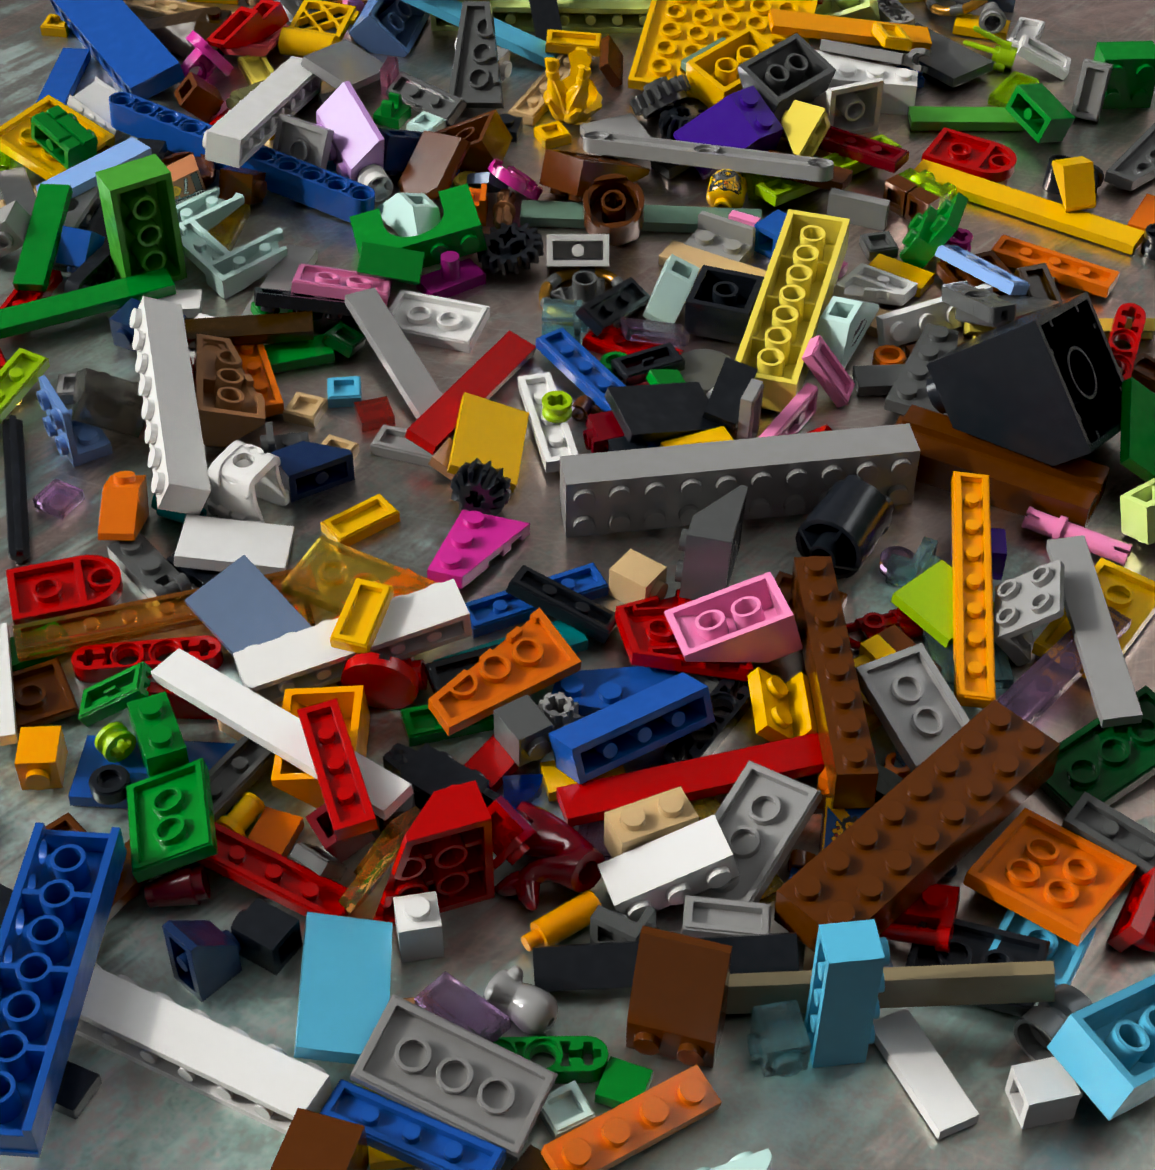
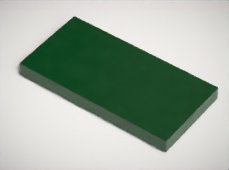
M1146 685L1136 691L1143 714L1141 723L1101 728L1099 718L1097 717L1060 742L1054 773L1040 788L1067 814L1084 792L1110 806L1155 775V693Z

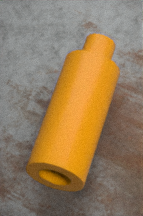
M587 890L531 922V931L521 936L524 948L530 952L534 946L556 945L590 925L591 915L598 905L602 906L597 896L592 891Z

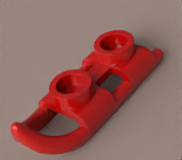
M899 608L890 610L885 614L870 612L864 617L846 624L848 633L862 630L867 639L894 624L899 626L910 639L928 634ZM849 636L851 648L859 650L860 643L862 642L856 641Z

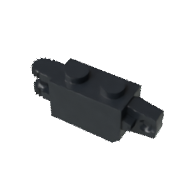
M397 743L383 756V767L414 786L415 806H417V812L419 813L434 791L454 784H463L476 780L487 808L500 796V794L490 789L489 780L481 772L467 768L455 761L448 753L438 751L426 743L418 751Z

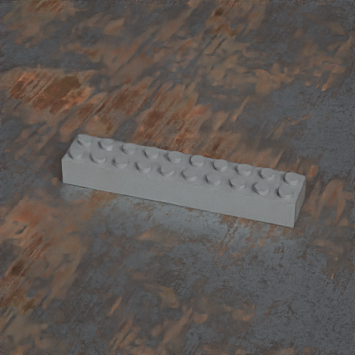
M910 423L560 456V512L565 536L569 538L690 526L693 515L740 485L748 486L744 520L810 514L814 507L826 496L828 489L833 484L851 474L860 476L864 482L874 486L883 495L888 496L894 505L912 504L920 448Z

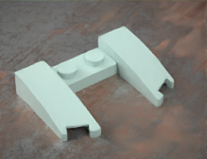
M215 186L176 205L184 255L206 274L207 284L226 300L264 276L288 253L287 246L279 248L278 242L284 239L283 230L280 227L231 252L214 238L208 230L215 227L245 203L244 196L237 192L228 200L218 198L220 188Z

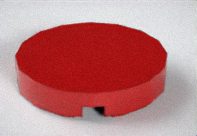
M369 652L357 654L349 658L345 663L341 674L342 686L363 685L368 706L389 710L399 709L412 704L417 697L419 676L410 665L399 658L391 656L388 661L379 659L380 654Z

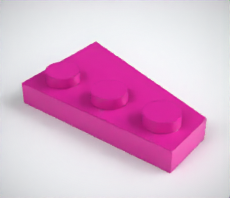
M462 509L427 569V582L443 583L454 579L457 587L463 589L489 568L490 560L498 554L504 556L511 550V544L517 539L523 541L530 535V523Z

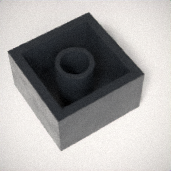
M703 265L686 299L684 333L741 344L764 277Z

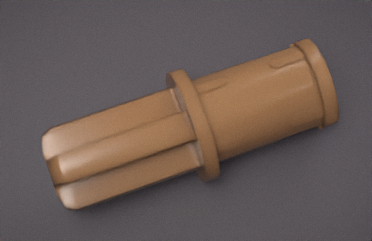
M502 189L498 192L497 202L492 208L493 224L496 229L501 228V223L511 225L516 215V208L514 206L516 195L512 191L509 197L510 189Z

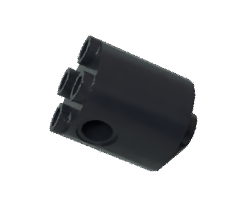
M848 475L845 479L837 481L828 489L826 496L814 507L800 525L795 537L797 550L801 557L831 556L836 579L851 577L859 571L873 552L880 537L889 530L894 503L874 486L864 482L860 476Z

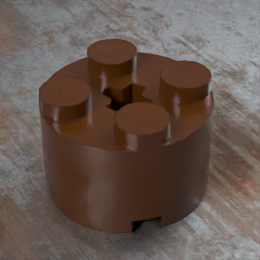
M605 174L596 178L583 195V219L587 233L609 234V246H619L638 239L644 224V194L641 187L637 183L634 184L628 180V177L622 174Z

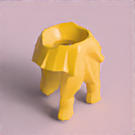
M577 47L568 54L571 65L570 76L563 80L560 79L559 59L552 57L544 58L547 77V90L543 93L544 103L549 107L556 121L565 122L570 125L586 122L602 108L601 102L603 98L597 91L594 82L590 79L592 55L584 47Z

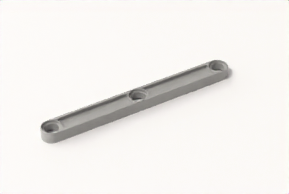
M590 131L583 134V150L593 154L720 170L730 169L736 172L815 182H826L833 179L834 162L825 158L604 131Z

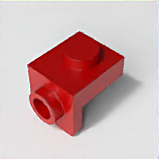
M501 795L487 808L492 818L493 852L497 855L493 860L495 870L505 861H508L513 866L530 849L525 842L536 832Z

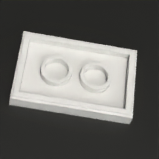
M400 290L389 308V311L409 342L465 353L471 352L490 317L489 306L407 290Z
M187 514L174 554V566L222 572L241 556L245 555L265 577L284 579L294 538V526Z

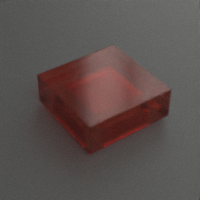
M387 396L354 402L355 413L362 432L380 429L383 424L395 426V416Z

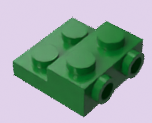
M958 192L951 201L946 199L938 210L930 206L923 215L917 213L908 226L911 230L902 241L905 247L900 252L901 260L923 269L935 256L938 246L944 245L957 231L968 198Z

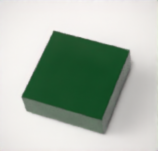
M339 322L325 333L322 343L350 358L365 346L367 339L365 335Z

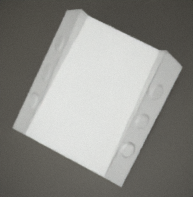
M95 76V81L74 96L69 94L66 106L115 135V141L126 134L111 126L109 96L117 93L113 87Z

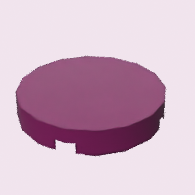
M493 159L488 170L495 177L532 200L539 199L543 188L537 187L538 185L532 178L514 166H508L506 169L501 166L503 164L502 160Z

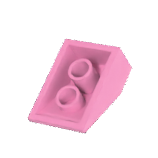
M771 572L664 611L686 662L767 663L803 649L794 614Z

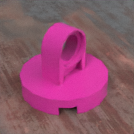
M192 30L185 39L195 49L181 64L184 76L186 77L193 67L198 66L199 71L197 75L204 80H207L216 68L228 77L234 67L217 50H214L207 41Z

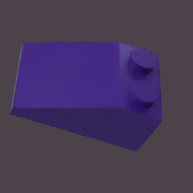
M750 86L729 94L676 130L673 136L678 141L769 151V149L776 151L784 128L756 88ZM694 166L703 179L711 177L716 171L720 170Z

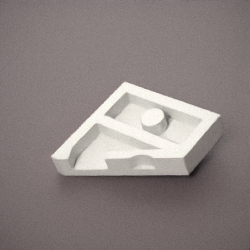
M861 263L835 284L833 296L903 306L916 295L918 283Z

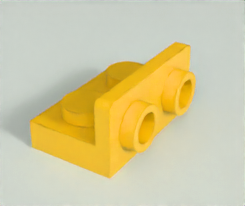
M759 667L747 675L757 735L770 742L817 733L807 675L800 672L786 683L780 677L771 675Z

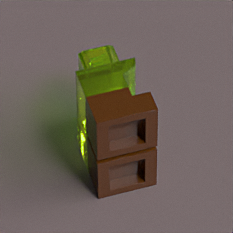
M909 168L885 180L883 199L890 200V211L901 217L905 216L904 219L911 222L917 213L923 215L930 206L938 210L946 199L951 201L956 196L957 188L949 182L943 185L935 182L936 178L933 173L927 170L919 173Z

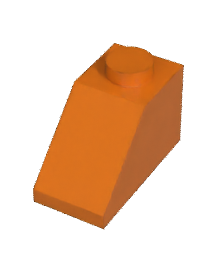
M119 471L110 475L103 486L98 540L135 541L149 517L146 475H135L132 471Z

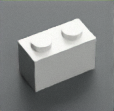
M547 234V267L609 266V234Z

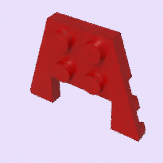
M680 589L676 590L675 596L659 600L660 598L656 595L616 606L615 621L631 665L748 681L747 675L754 670L751 662L685 661L664 614V611L692 601V599L679 597Z

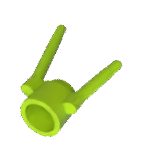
M974 26L973 30L999 45L992 48L968 40H964L963 44L993 54L991 60L996 62V64H993V70L1003 72L1004 68L1012 69L1018 48L1012 46V42L1003 40L978 26Z

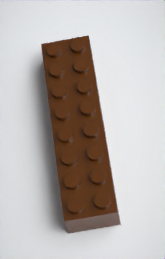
M994 699L776 891L774 920L788 932H797V939L813 952H815L820 924L875 919L878 934L880 935L912 906L929 886L938 882L1053 775L1060 743Z

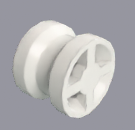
M376 164L367 165L359 172L357 182L374 189L375 202L384 201L392 194L393 183L381 166Z

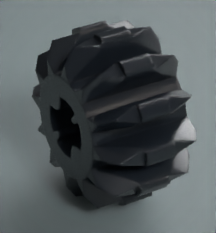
M675 103L674 106L665 107L659 118L661 138L676 140L673 136L674 132L705 110L698 109L697 105H687V103L684 105Z
M478 458L471 463L465 462L461 465L451 480L450 486L453 490L451 499L459 502V510L479 511L493 516H497L502 512L511 497V490L509 489L511 479L503 476L504 468L495 469L492 467L491 460L483 464Z

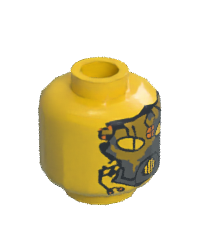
M730 169L716 171L709 181L706 194L707 203L711 207L742 208L748 187L746 179L740 172Z

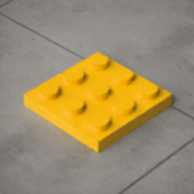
M47 95L0 126V151L45 180L67 169L31 138L32 116L43 111L46 113L48 109L59 105L68 114H74L79 124L86 130L90 129L95 133L98 139L97 151L105 145L110 147L115 145V135L50 95Z

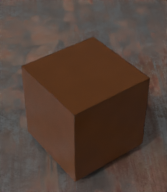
M297 1108L270 1170H367L369 1154L365 1126Z

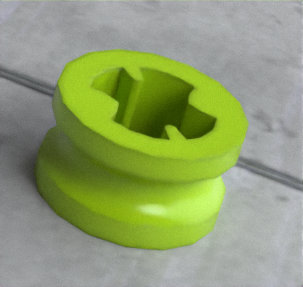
M550 391L542 397V415L544 419L552 423H562L572 417L571 395L563 391Z
M112 722L98 732L94 744L95 748L109 762L116 763L124 760L133 752L137 741L136 737L128 731L123 723Z

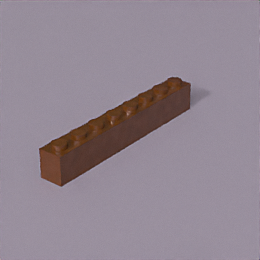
M831 556L794 557L791 596L798 632L803 646L802 653L809 680L824 768L826 767L832 809L871 808L875 801L879 773Z

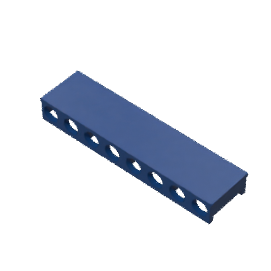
M50 0L56 14L61 17L62 21L67 23L70 31L86 49H90L91 55L123 92H128L147 100L177 83L181 84L185 79L179 61L123 0Z
M35 823L0 928V1155L40 1158L127 855L120 827H112L110 833L47 830L44 823Z

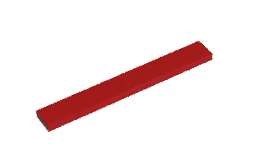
M817 732L590 780L583 784L576 783L557 787L556 798L565 822L574 827L604 820V812L680 786L689 801L729 793L749 761L792 779L821 773L824 769V762Z

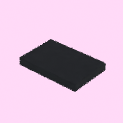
M699 382L607 387L604 396L629 443L667 441L723 426L702 418L709 399Z
M955 919L949 953L935 951L934 946L912 943L905 967L1047 961L1050 941ZM923 921L919 922L917 926L929 928L927 927V922ZM994 939L1001 940L997 949L989 950ZM1036 1002L980 1004L975 1006L1022 1017L1036 1005Z

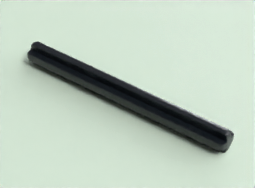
M10 415L9 419H5L2 422L8 557L10 560H15L16 564H23V560H28L31 556L23 421L16 419L15 415Z

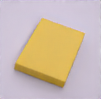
M465 392L460 404L447 473L455 475L461 465L465 462L471 463L476 458L483 464L491 460L492 467L495 469L504 468L503 476L511 479L509 489L511 493H514L518 482L529 412Z

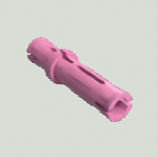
M1031 506L1026 512L1028 516L1024 517L1022 528L1048 536L1051 539L1084 535L1090 553L1117 562L1122 566L1126 565L1127 557L1130 556L1133 544H1127L1068 522V517L1061 515L1058 518L1036 510Z

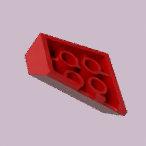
M476 780L463 784H454L433 792L403 838L373 920L392 922V927L396 926L393 897L436 891L440 913L495 898L492 818Z

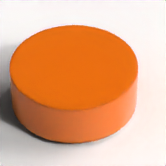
M883 345L874 350L872 365L905 364L906 354L897 346Z

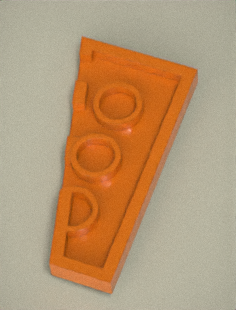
M539 607L530 615V619L521 627L516 626L506 634V639L493 650L489 648L479 657V662L469 670L464 669L428 699V708L447 735L450 736L494 714L493 710L527 694L530 696L580 671L582 661Z

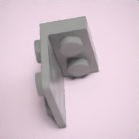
M1060 559L1038 566L1030 572L1013 579H1008L1002 584L995 586L994 641L1017 667L1031 662V645L1034 642L1032 629L1059 619L1064 615L1065 565Z

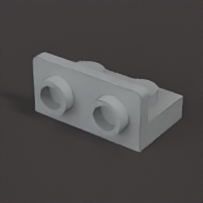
M701 211L698 215L697 230L684 244L737 262L746 263L754 254L756 228Z

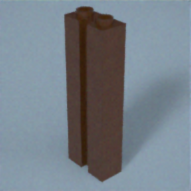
M913 404L905 416L900 415L896 421V424L910 423L920 448L916 481L951 492L953 471L989 475L991 506L1024 517L1028 516L1026 512L1031 506L1036 510L1058 518L1061 515L1068 517V522L1087 528L1104 494L1110 467L1079 457L1056 466H1051L953 428L947 415Z

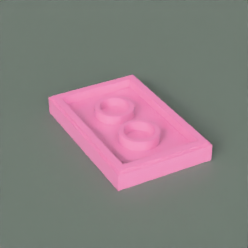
M301 263L292 280L291 293L345 300V295L375 288L387 306L392 289V281L358 275L357 271Z

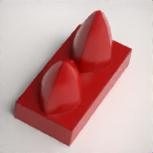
M1155 867L1133 882L1106 942L1120 953L1131 945L1145 951L1155 952V922L1152 920V918L1155 919Z

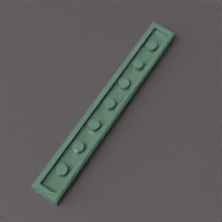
M522 200L520 226L528 223L529 227L585 229L583 202ZM644 205V224L641 231L694 233L698 228V215L701 211L728 218L730 212L736 210L759 217L762 220V209Z

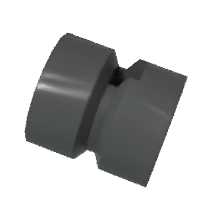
M1056 985L1055 1002H1039L1038 1006H1033L1017 1020L1014 1025V1035L1017 1043L1032 1061L1054 1057L1047 1049V1046L1070 1014L1093 1003L1083 992L1071 985Z

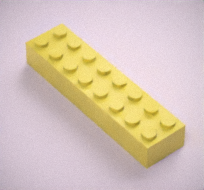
M788 209L735 361L758 369L754 379L763 381L764 384L762 409L781 412L804 386L809 368L802 360L809 340L816 337L820 316L832 298L848 247L850 219Z

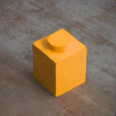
M61 725L20 728L15 768L22 790L63 788L68 750Z

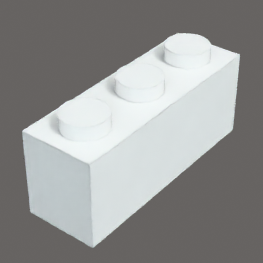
M711 815L597 864L616 911L625 914L630 920L635 922L639 920L647 906H651L658 911L670 905H680L684 903L685 895L693 896L709 888L722 887L729 883L731 879L740 875L733 853L715 815Z

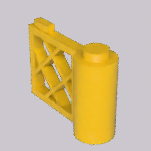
M303 0L289 27H283L280 32L278 42L280 54L303 58L305 55L342 41L350 24L353 25L360 12L356 11V6L322 0ZM309 8L320 10L312 14L307 12ZM338 13L346 14L338 18H334L333 16ZM323 18H327L329 20L320 24H317L316 22L317 20ZM308 23L311 25V27L308 28H299V26ZM332 28L337 30L336 34L324 32Z

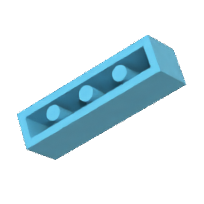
M875 919L819 925L804 1023V1034L812 1068L866 1063L869 1044H874L875 1042L873 1020L878 1019L880 1016L878 994L883 993L885 990L883 967L890 964L888 941L886 937H879Z

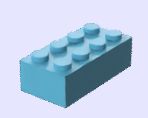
M1155 974L1070 1014L1047 1046V1049L1109 1121L1155 1097Z

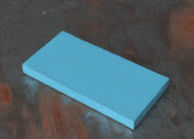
M307 912L304 927L294 1050L295 1058L356 1065L390 1000L392 922Z

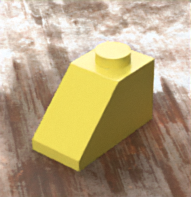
M798 100L793 101L789 110L784 112L781 120V125L784 128L792 154L809 157L814 156L831 126L826 108Z

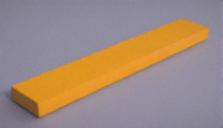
M770 9L768 14L772 34L792 36L798 33L804 38L882 46L871 33L873 23L880 22L900 25L913 41L911 50L914 48L930 50L932 46L928 27L779 9Z

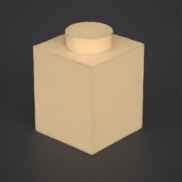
M630 549L609 569V596L624 604L656 595L660 598L659 600H662L668 591V584L666 583L667 567Z

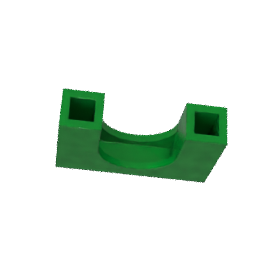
M468 183L438 191L444 212L443 218L433 229L420 235L400 237L390 234L384 227L379 208L350 216L359 256L362 241L425 252L423 268L441 263V254L446 251H455L459 254L460 258L488 250Z

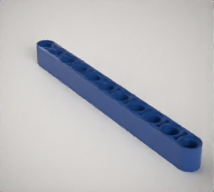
M117 92L109 96L111 126L114 129L136 138L166 141L168 150L174 153L194 152V156L201 157V154L205 155V148L202 146L205 131L209 130L213 125L128 92ZM264 145L241 166L242 168L266 172L267 190L351 223L350 216L375 210V191L373 188ZM214 162L215 169L219 171L220 168L230 167Z

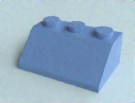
M368 0L350 29L349 34L368 53L405 57L410 52L430 14L401 0Z

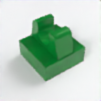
M390 92L389 100L383 99L381 106L374 112V123L400 130L412 116L411 106L403 104L401 94Z

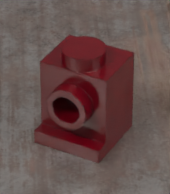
M612 410L588 415L585 423L587 429L583 431V439L586 449L591 450V453L608 452L609 439L625 436Z

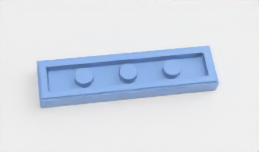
M131 137L40 184L70 185L73 191L72 199L98 186L95 172L152 155V151L149 146ZM40 184L36 185L37 193H38V189H39Z

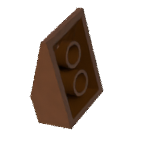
M496 109L436 131V133L462 137L471 143L459 168L460 172H490L488 167L493 159L497 158L503 161L513 138Z
M546 149L539 184L550 187V193L560 196H567L569 194V200L583 202V195L586 189L588 190L593 181L602 175L622 174L627 176L631 182H635L649 175L650 169L613 157Z
M643 925L640 932L627 1017L626 1047L635 1049L644 1055H660L676 1059L689 1066L697 1064L698 1066L713 1068L725 1025L732 946Z

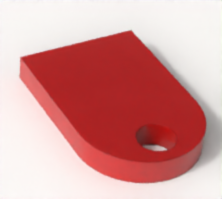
M946 127L942 129L924 151L921 161L925 159L993 182L1009 179L1015 172L1017 161L1015 153L1003 144Z
M80 555L6 570L15 630L35 627L53 618L61 622L101 613L112 607L119 600L123 592V581L119 567L112 560L99 555ZM103 579L111 580L110 582L105 584H96L98 581Z

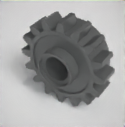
M681 74L678 77L674 76L670 80L663 76L645 85L643 93L630 100V105L636 116L643 114L644 119H650L660 115L665 110V107L674 106L675 103L680 105L689 98L687 91L691 90L690 88L692 87L686 74Z

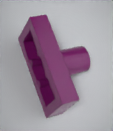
M446 251L441 254V269L421 276L420 285H416V287L422 294L450 298L486 284V273L470 258L460 261L457 252Z

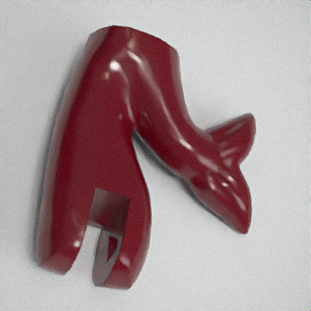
M522 801L516 810L536 831L525 842L530 849L524 855L540 857L542 859L535 860L521 870L507 875L494 886L495 893L509 897L517 895L525 908L535 911L538 906L540 884L558 883L578 893L592 889L601 878L597 864L605 861L603 854L562 819L543 808Z

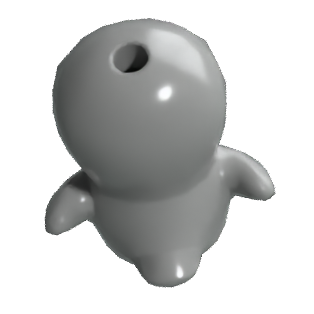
M513 966L510 970L504 969L499 971L490 980L483 995V1002L490 1008L488 1023L491 1026H495L507 1015L519 1029L529 1035H541L547 1032L557 1019L558 1005L556 999L549 992L535 985L523 983V971L519 966Z

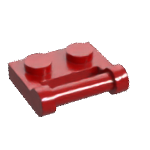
M942 884L929 886L922 893V896L883 931L879 937H886L887 940L934 946L935 951L949 953L950 942L954 932V922L960 901V887ZM923 921L927 922V927L929 928L916 926H918L919 922Z

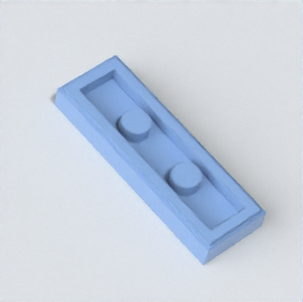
M941 245L937 248L936 257L1010 296L1026 295L1029 289V282L957 245Z

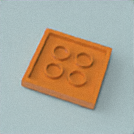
M1024 808L969 868L963 885L1078 947L1133 879L1137 865Z

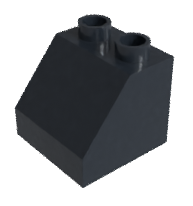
M1087 291L985 332L926 364L930 372L926 382L930 402L938 412L942 414L947 413L954 429L1048 465L1056 466L1090 454L1121 431L1122 382L1124 378Z

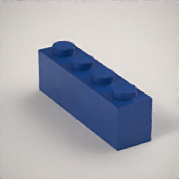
M682 672L548 734L557 769L578 784H583L715 722L708 686Z

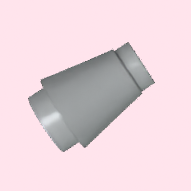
M988 2L984 5L979 17V26L992 34L998 33L1006 24V16L997 3Z

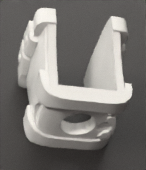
M239 440L232 442L209 467L208 477L209 482H211L210 498L207 500L208 512L215 516L218 515V518L265 523L256 497L281 506H286L290 502L289 491L284 489L279 472L280 457L268 452L264 453L260 447Z

